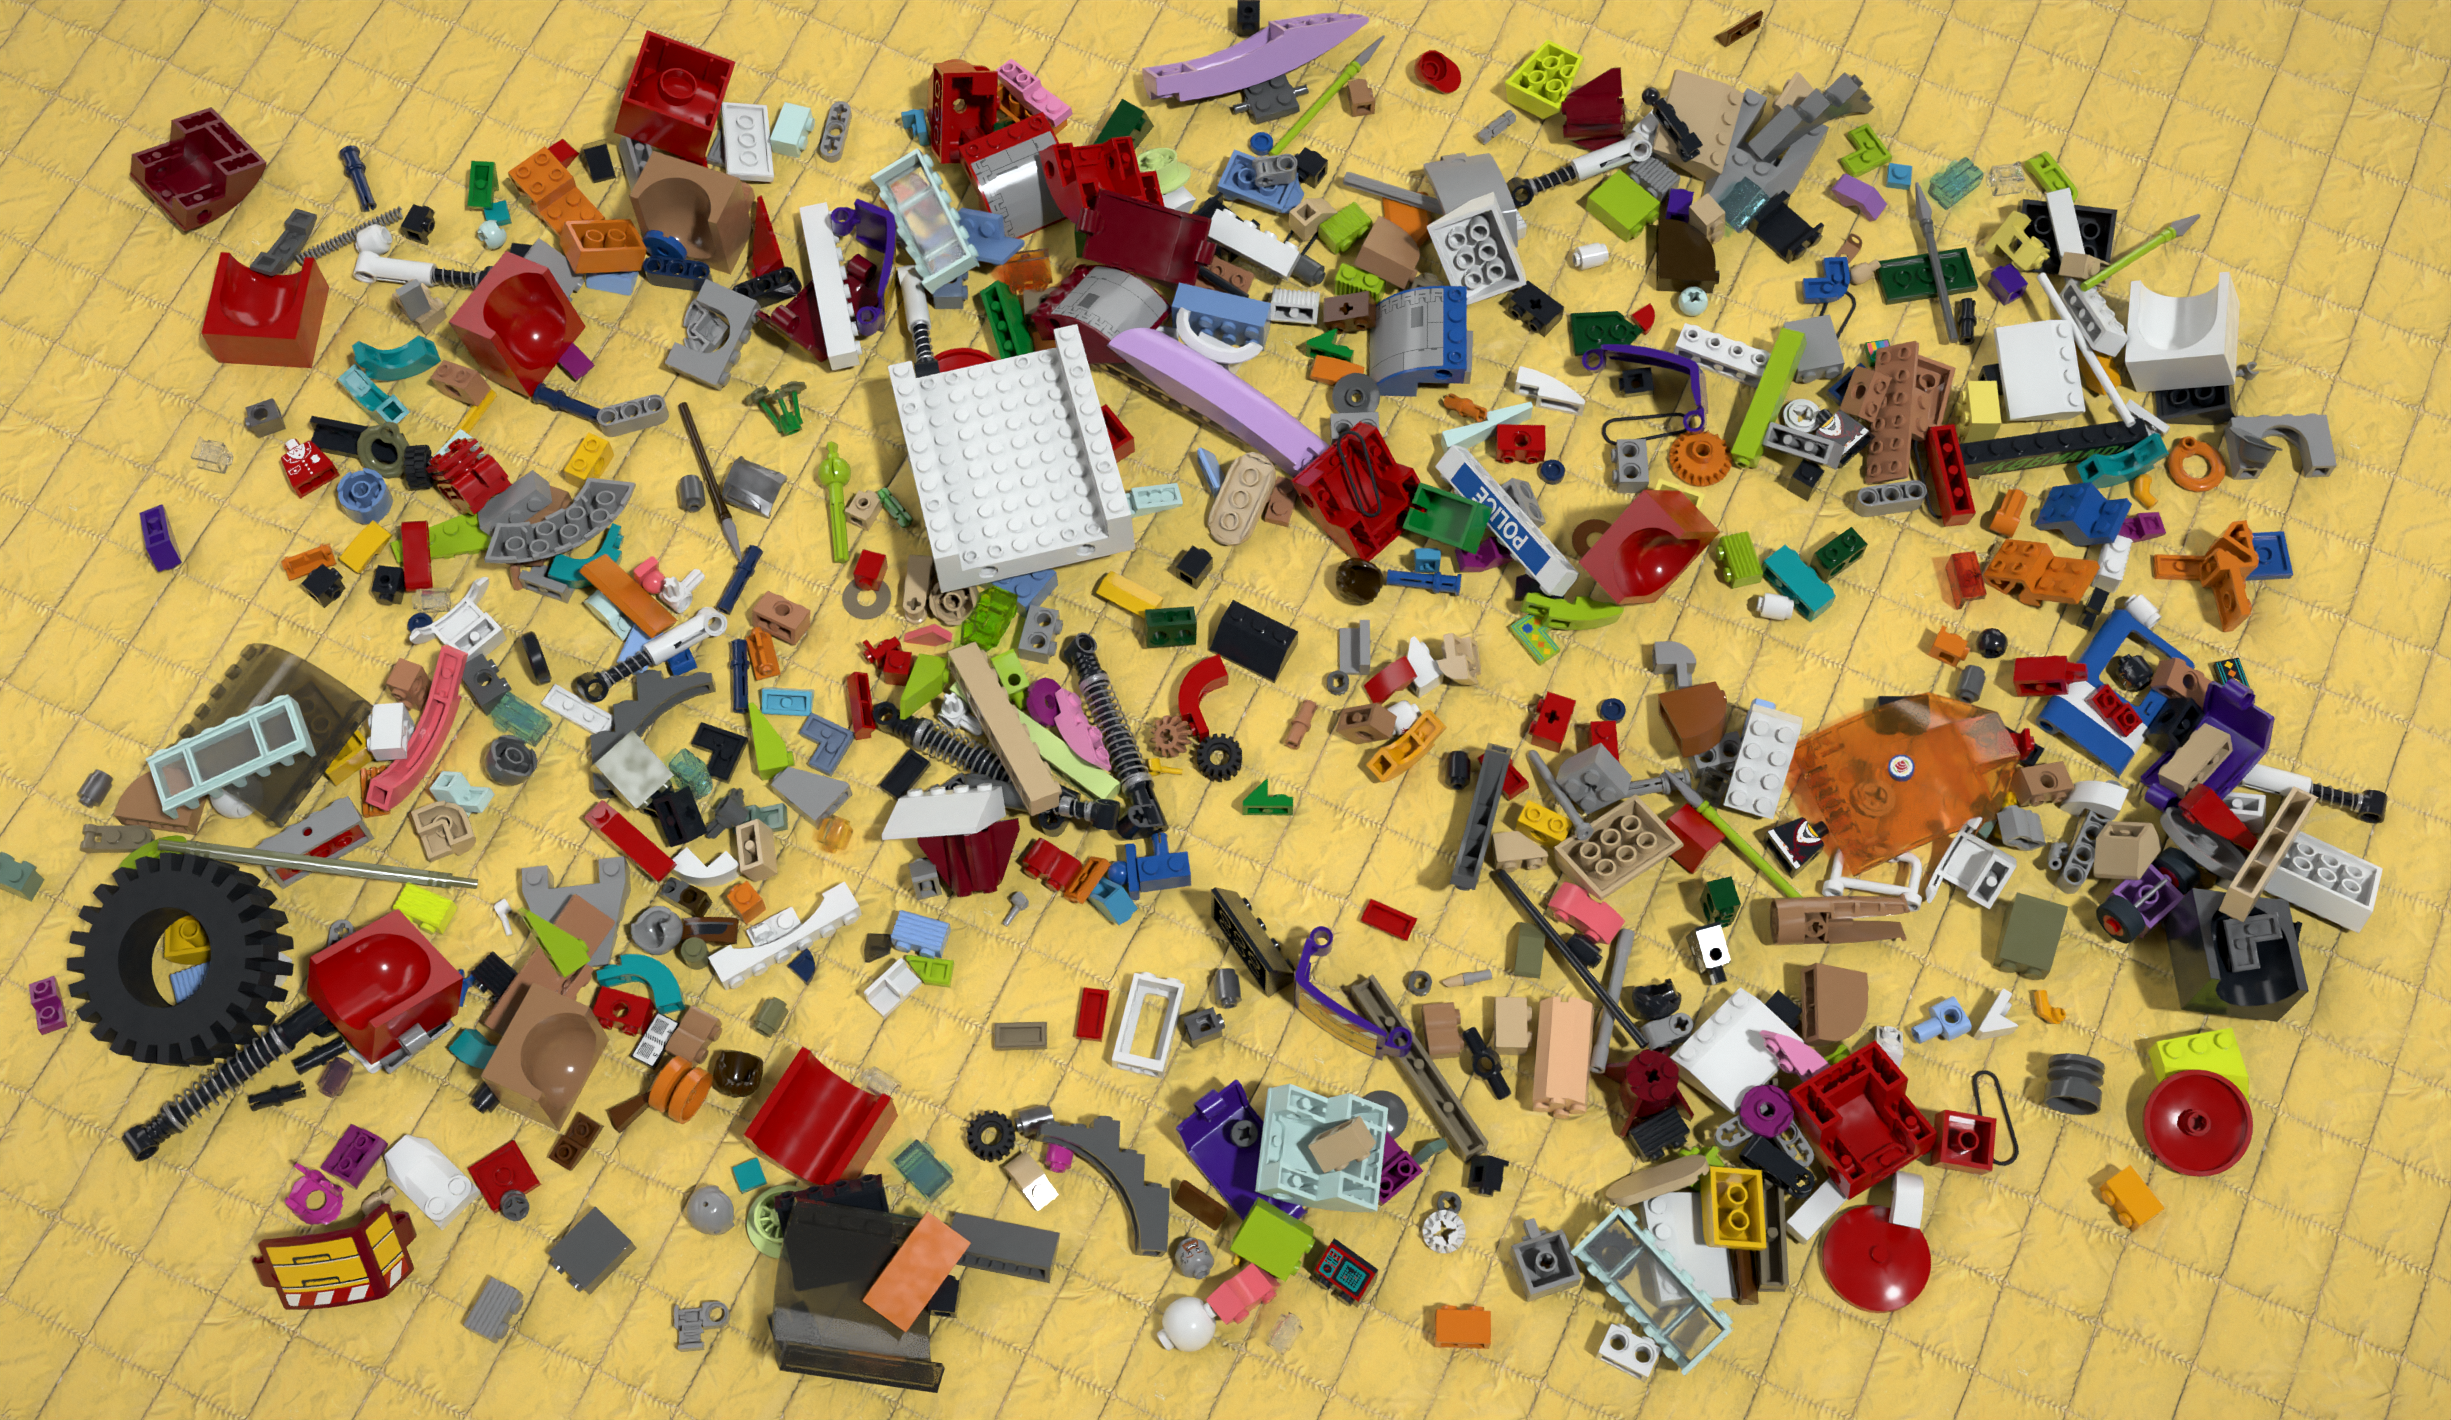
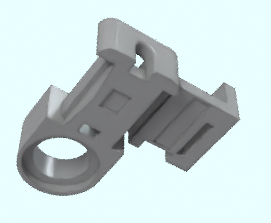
M718 1301L702 1303L703 1308L680 1310L679 1305L674 1307V1326L679 1331L678 1350L680 1352L705 1350L704 1342H701V1333H704V1329L723 1328L730 1320V1311L724 1303ZM715 1308H721L725 1312L724 1318L719 1322L710 1320V1313Z

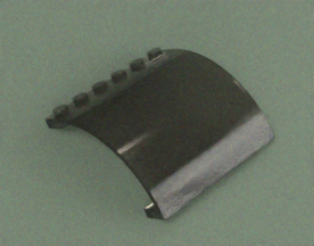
M252 643L248 644L241 651L240 660L226 670V678L222 683H218L212 688L209 693L211 697L208 701L198 706L194 712L195 717L190 724L186 723L178 732L179 738L176 742L169 744L165 749L177 745L182 739L199 735L207 728L219 726L231 717L241 716L253 707L263 706L272 702L277 696L288 694L299 704L316 755L311 757L305 751L293 755L295 761L293 765L285 766L281 762H277L269 766L271 774L262 777L256 772L246 776L247 785L239 788L233 783L222 787L223 790L266 817L265 821L271 826L283 828L374 706L345 684L308 661L273 645ZM287 712L260 723L270 752L297 740ZM249 728L194 753L201 777L209 780L260 757L261 754L252 728ZM185 758L166 766L173 769L179 767L189 771Z
M795 1197L782 1242L774 1289L773 1345L779 1371L932 1393L938 1392L945 1367L942 1363L931 1362L929 1302L908 1331L904 1332L862 1301V1298L921 1218ZM944 1222L946 1225L951 1227L949 1222Z

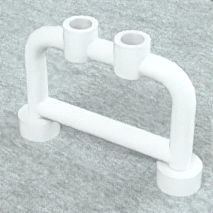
M1863 838L1861 844L1848 843L1837 850L1830 880H1826L1823 885L1822 894L1824 896H1843L1844 887L1895 896L1904 894L1910 912L1920 910L1922 897L1918 895L1922 864L1913 853L1902 851L1900 843L1889 842L1886 848L1876 847L1877 842L1874 839ZM1855 853L1866 859L1880 857L1892 863L1899 861L1908 862L1912 866L1908 887L1841 877L1845 856Z

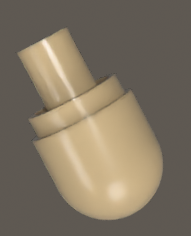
M1875 259L1869 264L1866 262L1860 263L1852 268L1849 272L1850 281L1855 285H1861L1874 276L1873 272L1881 267L1878 260Z
M391 1186L384 1193L381 1191L375 1192L364 1201L362 1205L363 1213L367 1216L383 1203H388L391 1206L390 1201L398 1195L397 1191Z

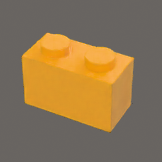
M2131 1165L2107 1180L2099 1188L2103 1200L2109 1206H2113L2119 1214L2118 1217L2125 1227L2130 1228L2132 1232L2139 1229L2165 1209Z

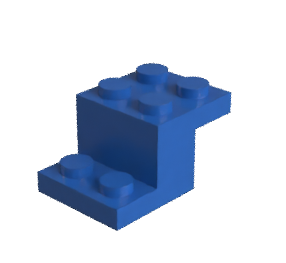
M2091 482L2054 486L2049 492L2048 498L2034 525L2039 530L2060 529L2074 546L2114 543L2132 503L2127 498L2107 500Z

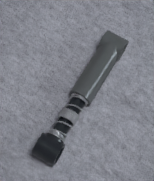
M970 773L965 775L964 785H969V788H977V785L983 783H992V787L1002 786L1005 807L1028 812L1013 783L990 779L989 776L984 774ZM1063 796L1062 798L1059 797L1058 807L1039 814L1053 811L1056 815L1075 816L1077 819L1083 817L1086 821H1091L1092 826L1095 828L1115 830L1118 828L1120 802L1111 799H1096L1095 802L1090 801L1088 803V801L1080 802L1077 798Z

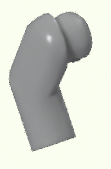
M2057 841L2051 844L2047 857V862L2051 869L2058 870L2061 868L2060 856L2068 854L2067 843H2058Z

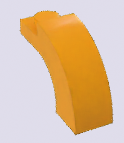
M2074 340L2078 367L2085 377L2087 388L2103 396L2106 395V391ZM2092 349L2114 387L2116 388L2122 384L2119 372L2110 355Z
M1426 710L1402 737L1394 743L1382 747L1366 765L1382 783L1390 781L1422 759L1435 746L1434 741L1447 727L1431 710Z

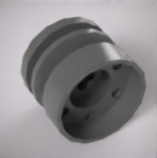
M2064 1053L2051 1056L2048 1059L2049 1070L2047 1071V1078L2050 1082L2045 1085L2044 1104L2052 1110L2071 1115H2092L2098 1113L2101 1110L2102 1091L2098 1087L2104 1084V1063L2098 1059L2080 1054Z

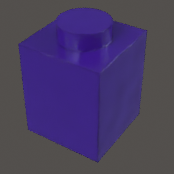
M1671 188L1665 219L1688 223L1689 206L1692 205L1694 192Z
M2010 263L2005 267L1999 266L1994 269L1987 286L2002 305L2005 306L2022 297L2028 283Z

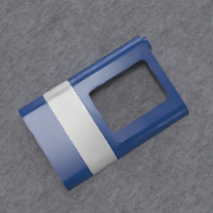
M2115 609L2111 612L2076 661V663L2087 665L2088 681L2069 684L2068 695H2052L2035 720L2037 726L2046 733L2056 734L2059 731L2109 767L2114 772L2116 778L2121 776L2146 740V732L2169 700L2151 688L2142 703L2137 707L2115 692L2122 703L2129 702L2143 721L2127 737H2122L2112 729L2086 701L2100 686L2104 685L2100 681L2099 675L2130 632H2134L2165 654L2169 659L2180 658L2186 662L2187 666L2195 669L2194 663L2187 656L2138 622L2124 609Z

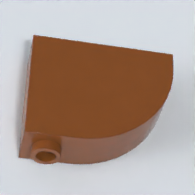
M1716 681L1658 694L1659 715L1682 758L1699 755L1712 749L1722 740L1726 733L1727 698L1724 690H1720Z

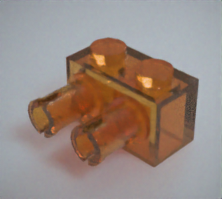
M1049 248L1017 252L1003 264L1005 283L1009 285L1012 294L1017 295V290L1021 294L1024 288L1033 286L1038 292H1040V287H1042V291H1045L1048 284H1053Z

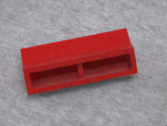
M854 671L847 677L855 738L856 740L872 738L871 733L876 730L873 718L868 673ZM859 685L861 686L862 700L860 696ZM863 711L865 714L866 725L864 724Z

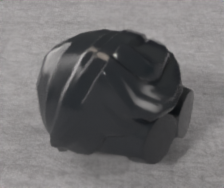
M1668 978L1665 979L1664 983L1658 985L1653 984L1633 988L1632 1001L1640 1018L1655 1021L1674 1014L1680 1007L1682 997L1671 979Z

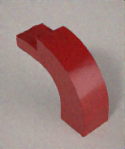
M1220 654L1204 659L1196 664L1187 673L1179 689L1178 707L1180 722H1188L1189 729L1192 731L1191 735L1193 737L1197 736L1199 743L1205 742V738L1209 736V729L1199 708L1200 703L1209 692L1228 685V673Z

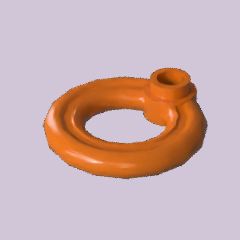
M2191 436L2180 439L2177 446L2170 453L2168 460L2170 475L2177 484L2187 490L2195 492L2209 491L2217 487L2225 476L2226 465L2219 451L2210 444L2197 441ZM2194 454L2202 455L2209 461L2211 472L2204 478L2191 477L2183 468V460L2192 457Z

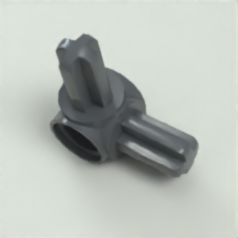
M732 788L729 795L717 806L715 818L706 826L708 832L706 836L709 839H715L726 828L734 827L736 829V826L741 825L748 816L749 810L745 808L742 788Z

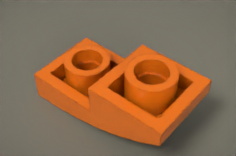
M1316 355L1310 378L1332 386L1348 374H1363L1365 367L1336 358Z

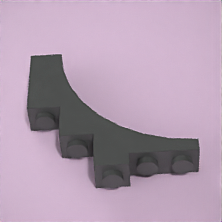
M1844 72L1827 90L1823 92L1816 88L1796 108L1787 104L1748 145L1761 160L1771 163L1798 139L1825 122L1853 112L1868 114L1874 108L1869 102L1872 98L1861 87L1864 83L1857 75L1851 76Z
M646 670L643 673L636 674L638 701L624 700L618 704H613L615 732L604 730L590 735L592 765L630 731L633 730L641 738L648 727L662 714L679 703L699 695L716 692L712 673L697 672L690 676L673 675L668 679H664L661 670ZM593 773L594 790L599 799L618 797Z
M1492 743L1487 744L1466 828L1450 880V884L1455 885L1457 889L1463 891L1475 890L1478 884L1512 748Z
M1098 1116L1097 1119H1093L1089 1128H1086L1084 1124L1078 1123L1062 1126L1057 1121H1046L1044 1124H1041L1036 1131V1141L1058 1145L1077 1153L1094 1164L1116 1188L1130 1216L1134 1231L1135 1255L1162 1257L1168 1248L1170 1188H1163L1162 1184L1148 1183L1144 1186L1145 1154H1137V1151L1132 1149H1125L1119 1152L1120 1121L1113 1120L1110 1116Z

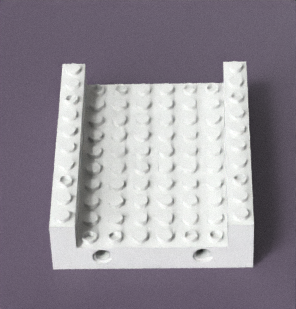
M1077 324L1054 329L1056 348L920 378L915 377L912 361L888 366L941 593L1135 549L1131 512Z

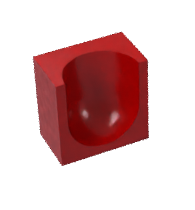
M647 30L621 102L614 133L703 164L736 62Z
M505 251L449 320L451 327L490 381L528 397L533 395L536 387L544 381L571 343H574L586 327L548 267Z
M220 252L201 333L218 363L312 368L329 292V286L315 258L305 257L300 272L289 275L270 276L250 270L249 267L237 261L230 252Z
M1643 490L1584 555L1579 564L1618 604L1655 603L1713 541L1720 531L1681 491Z
M396 909L311 956L307 996L361 1055L373 1065L400 1049L402 1046L399 1043L400 1039L398 1037L417 1022L427 1033L444 1023L448 1018L451 1019L458 1015L463 977L399 909Z

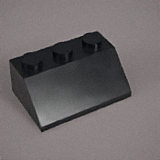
M1232 600L1220 621L1209 650L1275 684L1298 645V631Z

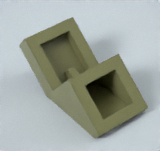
M1520 922L1514 975L1540 979L1545 934L1537 924Z

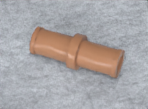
M1307 699L1304 700L1297 717L1293 718L1291 722L1292 728L1284 742L1289 748H1300L1305 733L1311 728L1310 722L1315 711L1318 709V705L1315 702Z

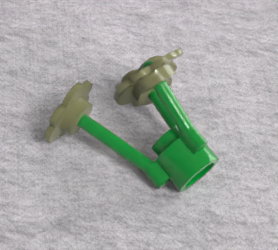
M788 382L781 385L780 390L776 389L775 392L768 395L766 394L769 390L766 386L755 389L746 398V404L751 405L754 403L756 405L760 403L776 425L779 433L783 432L784 436H789L802 430L803 420L800 415L797 395L802 390L807 389L805 382ZM792 395L795 415L793 412H788L783 397ZM772 397L773 401L778 400L783 415L779 417L781 421L777 419L766 404L765 398Z

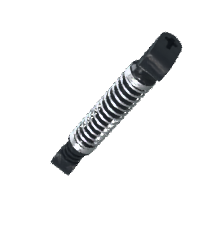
M1078 633L1064 649V657L1070 664L1074 665L1080 679L1078 682L1082 696L1087 697L1085 702L1090 704L1088 709L1093 710L1091 716L1096 717L1094 723L1099 724L1097 728L1101 733L1106 731L1107 735L1103 736L1102 742L1107 745L1105 749L1110 752L1109 758H1113L1111 764L1116 765L1114 771L1119 772L1117 778L1122 779L1120 785L1122 786L1123 793L1126 798L1131 800L1133 805L1119 818L1116 831L1126 840L1151 838L1155 833H1158L1159 836L1160 833H1165L1169 829V825L1154 793L1152 776L1148 773V767L1145 766V760L1142 759V753L1139 752L1140 749L1136 745L1137 741L1133 738L1134 734L1130 731L1131 726L1127 724L1128 720L1124 718L1125 713L1121 711L1122 706L1118 704L1119 699L1116 697L1113 685L1110 684L1111 679L1107 672L1102 670L1095 654L1097 650L1095 639L1087 633ZM1117 705L1120 707V710H1115ZM1120 712L1123 714V717H1118ZM1100 717L1101 722H1096V720Z
M881 702L874 708L873 718L881 731L895 733V735L903 739L906 738L911 746L921 751H924L929 746V755L936 749V758L943 752L942 761H945L950 755L949 764H953L958 759L956 763L957 768L965 762L964 771H967L969 768L971 770L970 773L976 772L987 775L990 779L1012 783L995 750L990 751V747L983 748L981 743L976 745L975 740L969 742L968 737L962 738L960 733L955 735L953 730L948 732L947 727L941 728L940 724L934 725L933 721L928 718L922 717L919 719L911 715L905 720L900 719V710L891 702ZM885 714H893L890 720H881ZM936 726H939L938 732L934 730ZM943 729L946 730L945 735L941 734V731ZM951 732L953 733V738L948 737ZM957 736H960L959 742L955 740ZM964 739H967L966 745L962 743ZM972 742L974 743V748L969 747ZM1060 784L1062 794L1059 795L1060 798L1067 796L1074 799L1077 798L1080 801V793ZM1050 811L1049 813L1039 814L1038 818L1044 834L1049 837H1058L1065 831L1072 817L1061 816L1060 814L1054 817L1053 811ZM1056 817L1057 823L1052 822V823L1049 825V824H1048V820H1049V821H1053L1054 818Z

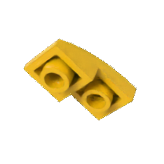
M373 520L356 536L339 559L357 573H362L373 556L381 553L393 535Z

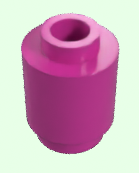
M1048 1143L1045 1164L1050 1167L1049 1170L1052 1172L1064 1173L1066 1169L1071 1168L1074 1152Z

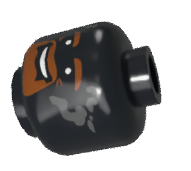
M2128 654L2117 662L2119 666L2115 671V675L2127 690L2139 692L2151 684L2154 671L2141 655L2132 657Z

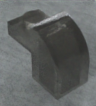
M1707 766L1698 785L1697 792L1704 801L1707 800L1709 806L1711 805L1716 811L1726 792L1730 775Z

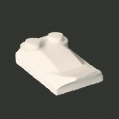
M407 1134L384 1156L388 1177L441 1230L446 1228L482 1193L427 1138H418Z

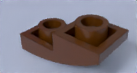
M579 1112L567 1134L561 1135L548 1158L567 1170L572 1171L592 1146L604 1126L584 1113Z

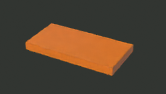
M607 554L585 564L581 568L580 573L650 638L653 639L673 627L678 621Z
M926 1211L862 1298V1301L904 1332H907L971 1242L929 1211Z

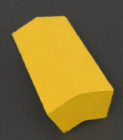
M1113 571L1107 574L1096 592L1099 596L1145 619L1146 609H1161L1163 597Z

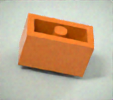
M1445 1305L1441 1306V1309H1436L1435 1347L1489 1349L1491 1344V1311H1484V1307L1471 1306L1468 1307V1310H1457V1306Z

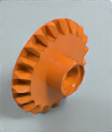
M1709 430L1697 435L1690 432L1684 435L1681 434L1674 441L1669 454L1670 465L1674 473L1681 480L1695 486H1710L1720 482L1729 473L1732 465L1730 447L1726 445L1725 439L1722 440L1719 438L1718 433L1714 435ZM1697 453H1703L1706 456H1700Z

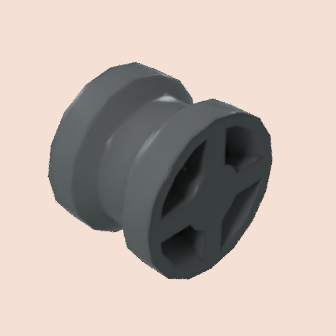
M1248 1120L1237 1122L1230 1131L1232 1143L1239 1148L1251 1146L1258 1136L1256 1126Z
M516 1189L506 1192L500 1201L504 1216L511 1221L522 1220L527 1216L530 1209L525 1194Z

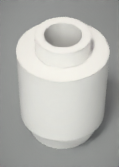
M1598 242L1576 247L1575 253L1572 254V260L1575 267L1578 266L1580 270L1601 266L1609 260L1608 250L1604 243L1599 244Z
M1764 593L1763 597L1758 598L1756 611H1760V617L1782 621L1784 619H1791L1794 600L1788 599L1787 596Z
M2134 594L2124 603L2126 606L2125 610L2148 629H2151L2162 618L2158 613L2159 610L2142 594L2138 597Z

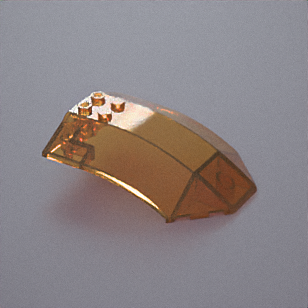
M1931 692L1900 699L1853 716L1797 742L1793 753V758L1853 877L1927 843L1956 833L1969 819L1980 816L1983 818L1980 824L1998 820L1997 813L2000 812L2004 798L2011 785L2014 771L2021 757L1998 712ZM1896 755H1906L1914 762V774L1907 781H1896L1888 773L1889 761Z

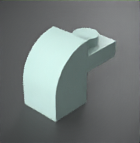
M597 590L584 601L598 620L606 622L620 640H624L629 636L634 622L601 591Z
M442 771L429 789L437 801L445 800L446 802L455 803L463 807L468 817L472 812L482 813L495 795L491 788L471 786L462 772Z

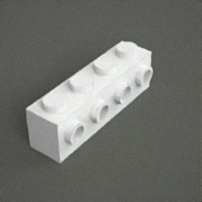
M1216 209L1212 217L1207 239L1288 281L1301 257L1300 252L1297 251L1298 247L1288 241L1284 244L1276 240L1278 237L1267 230L1264 233L1257 230V226L1248 220L1242 222L1236 219V214L1227 209L1223 211Z
M2071 278L2059 294V297L2091 348L2116 357L2129 339L2123 330L2124 326L2115 319V313L2105 304L2106 300L2098 294L2096 286L2084 292L2080 288L2083 282Z
M1687 323L1684 324L1673 353L1695 361L1702 369L1754 388L1758 387L1771 355L1766 350L1750 347L1741 341H1734L1725 338L1719 333H1712L1703 330L1697 325H1689Z

